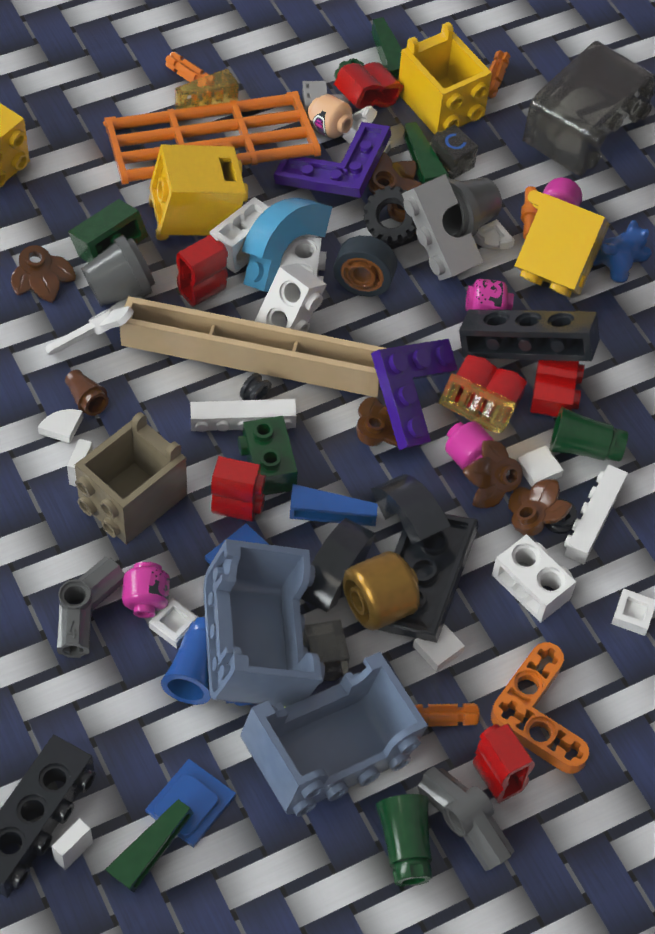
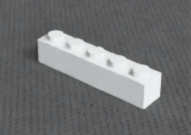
M295 399L190 402L191 431H243V422L277 416L284 417L287 429L296 428Z
M609 464L605 472L600 471L596 480L599 483L598 486L592 487L588 496L590 501L589 503H584L580 511L582 517L581 519L577 518L572 527V530H574L573 535L568 534L564 546L567 548L564 556L585 564L625 483L628 472Z

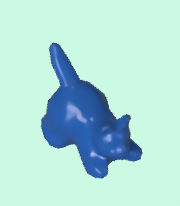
M632 220L625 232L619 236L603 240L592 266L606 265L610 269V277L614 282H626L633 262L646 261L652 255L651 249L645 246L649 230L642 229L638 226L636 220Z

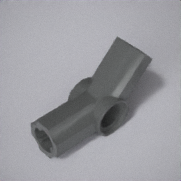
M104 557L79 579L69 580L60 587L58 592L60 602L57 639L58 654H62L67 658H81L83 655L89 654L93 609L123 585L125 573L112 558ZM73 600L83 601L77 605L69 604Z
M433 766L424 773L421 782L418 784L419 794L427 796L429 802L443 813V817L451 830L458 836L464 837L485 871L493 869L511 857L515 851L492 816L494 808L490 799L480 788L473 786L468 789L443 768L437 769Z

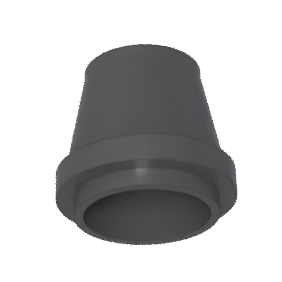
M485 177L464 181L449 179L458 204L445 211L442 219L443 227L453 237H460L469 233L475 236L480 227L500 213L502 208L500 191L493 181Z
M123 235L114 239V244L81 268L101 307L125 300L128 296L136 297L142 295L146 297L152 293L151 286L155 285L150 269L132 238L126 240Z

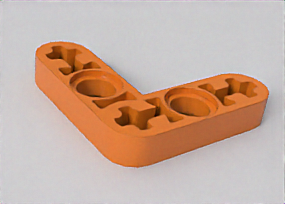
M543 642L534 647L496 699L491 711V721L493 725L499 724L500 727L508 723L525 748L565 773L574 774L580 772L586 764L589 756L587 743L576 734L535 709V706L558 676L564 662V654L557 645L551 642ZM550 656L553 659L552 663L549 662L543 669L542 674H540L537 669L541 659ZM522 680H530L536 684L537 692L534 694L522 693L518 688V683ZM509 708L515 711L514 716H510L508 719L502 717L503 711L506 712ZM526 717L528 718V720L526 721V724L522 731L519 729L520 723H523L524 718ZM535 726L543 727L548 731L550 738L547 741L538 742L531 737L529 730ZM557 737L560 739V743L556 746L555 751H553L551 748ZM574 749L578 752L576 757H573L571 761L566 759V752Z

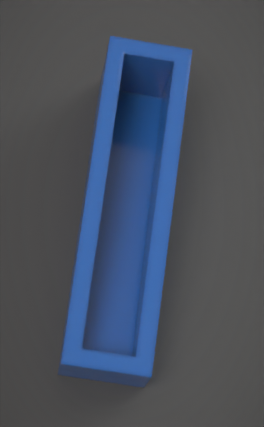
M293 484L290 519L340 523L343 519L347 518L359 525L376 527L377 503Z

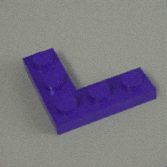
M362 122L341 163L306 157L283 159L273 175L275 184L361 198L391 137V128L386 125Z
M449 339L379 349L371 353L399 450L430 443V435L413 380L448 374L458 370Z

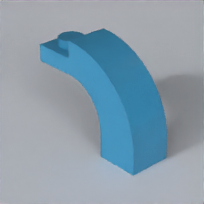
M288 198L267 208L250 228L242 247V252L250 254L243 284L268 292L279 270L282 256L293 240L308 234L325 237L332 206L303 198Z

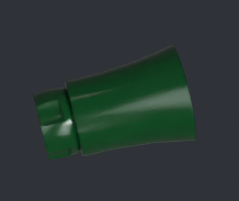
M561 407L553 428L549 450L550 452L587 456L602 461L607 459L619 462L625 453L628 432L614 428L611 424L582 416L565 407Z
M404 794L379 801L376 804V809L382 824L389 865L393 868L395 885L403 887L417 886L429 882L432 879L430 865L432 855L428 825L429 798L421 794Z

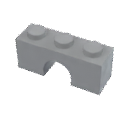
M446 174L402 193L405 211L414 221L417 228V238L421 245L425 246L430 258V268L438 276L439 281L453 277L484 262L471 233L460 237H453L443 227L442 219L445 211L458 204Z

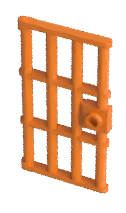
M298 91L286 92L283 95L240 101L230 100V102L175 110L172 108L167 109V111L118 118L116 116L105 117L103 122L109 136L122 185L133 181L152 179L155 166L126 170L125 164L157 160L160 147L121 152L120 147L175 139V145L245 147L246 152L236 154L237 159L241 160L242 165L251 164L252 166L258 165V163L311 155H314V157L321 156L320 144L300 100ZM291 105L294 107V110L248 117H242L241 112ZM232 114L234 119L179 126L178 121ZM292 122H300L301 127L249 134L247 130ZM163 123H170L171 126L170 128L116 135L115 130ZM236 130L240 133L238 136L184 143L183 138ZM307 138L308 141L307 144L255 151L254 148L255 145Z

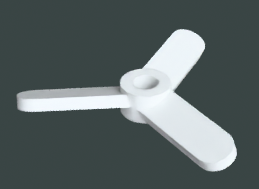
M139 295V296H136L135 298H140V299H142V296ZM127 299L117 302L109 309L89 319L90 323L45 347L47 354L58 353L93 333L99 335L111 328L125 324L134 313L129 306L124 307Z

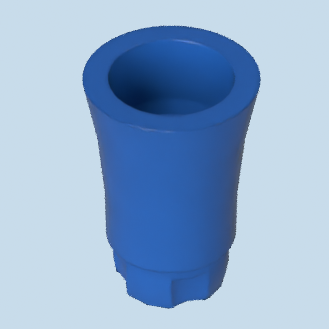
M198 617L196 621L191 623L189 630L184 634L180 648L171 666L161 680V686L169 696L180 702L193 705L205 704L211 698L205 617Z

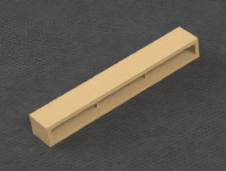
M130 296L127 298L124 307L129 306L134 313L125 324L120 326L121 346L378 397L380 383L371 353L379 349H385L384 347Z

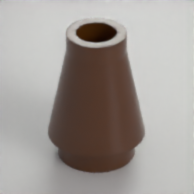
M73 370L67 374L65 384L69 387L78 409L90 416L103 412L109 402L107 390L85 376L80 370Z

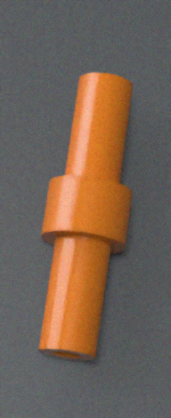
M533 186L525 189V201L521 207V220L524 222V239H526L538 211L528 200L529 192L537 191Z

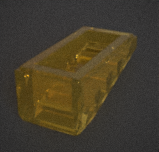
M227 68L176 87L175 109L230 102V100L238 101V82Z
M451 373L438 403L472 422H478L487 430L497 433L504 432L516 406L514 401L455 373ZM462 386L464 390L458 404L454 403L459 388ZM474 392L476 393V395L472 401L470 408L467 409L466 406L470 400L472 393ZM486 398L488 399V402L484 408L482 415H480L478 413Z

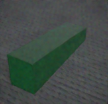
M384 17L373 19L372 36L381 63L398 80L402 48Z
M417 122L405 123L403 137L412 161L416 162V173L419 182L424 184L444 174L448 178L447 171Z
M178 799L126 848L105 871L134 893L194 814L191 808Z

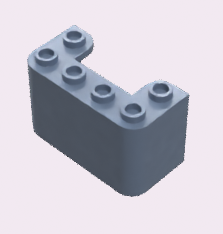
M226 539L206 571L203 588L211 699L261 704L269 701L271 706L281 702L283 707H287L310 697L316 687L323 682L325 675L324 663L320 661L318 654L308 653L307 647L303 646L302 634L305 628L304 615L300 614V600L307 587L312 586L315 578V568L310 563L309 550Z
M381 652L364 658L363 663L366 668L362 672L354 675L348 672L344 674L339 684L284 708L281 702L272 707L269 701H265L251 708L240 737L286 814L295 813L297 817L303 816L313 810L317 805L316 803L326 798L329 801H334L348 792L350 787L358 783L361 786H366L375 781L380 776V773L385 770L391 769L393 772L400 770L411 761L410 754L421 744L420 739L428 725Z

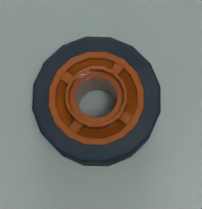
M355 236L342 244L333 266L334 276L342 287L353 294L365 297L381 295L391 285L397 269V258L391 247L382 240L372 236Z

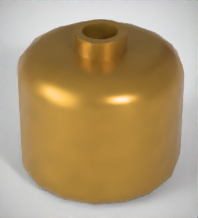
M386 551L348 568L344 573L343 588L348 605L360 624L369 630H378L414 614L419 607L420 590L417 575L397 553Z

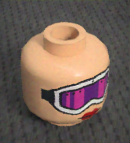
M325 94L314 99L308 108V118L313 130L329 138H338L343 133H347L352 127L351 106L333 95Z

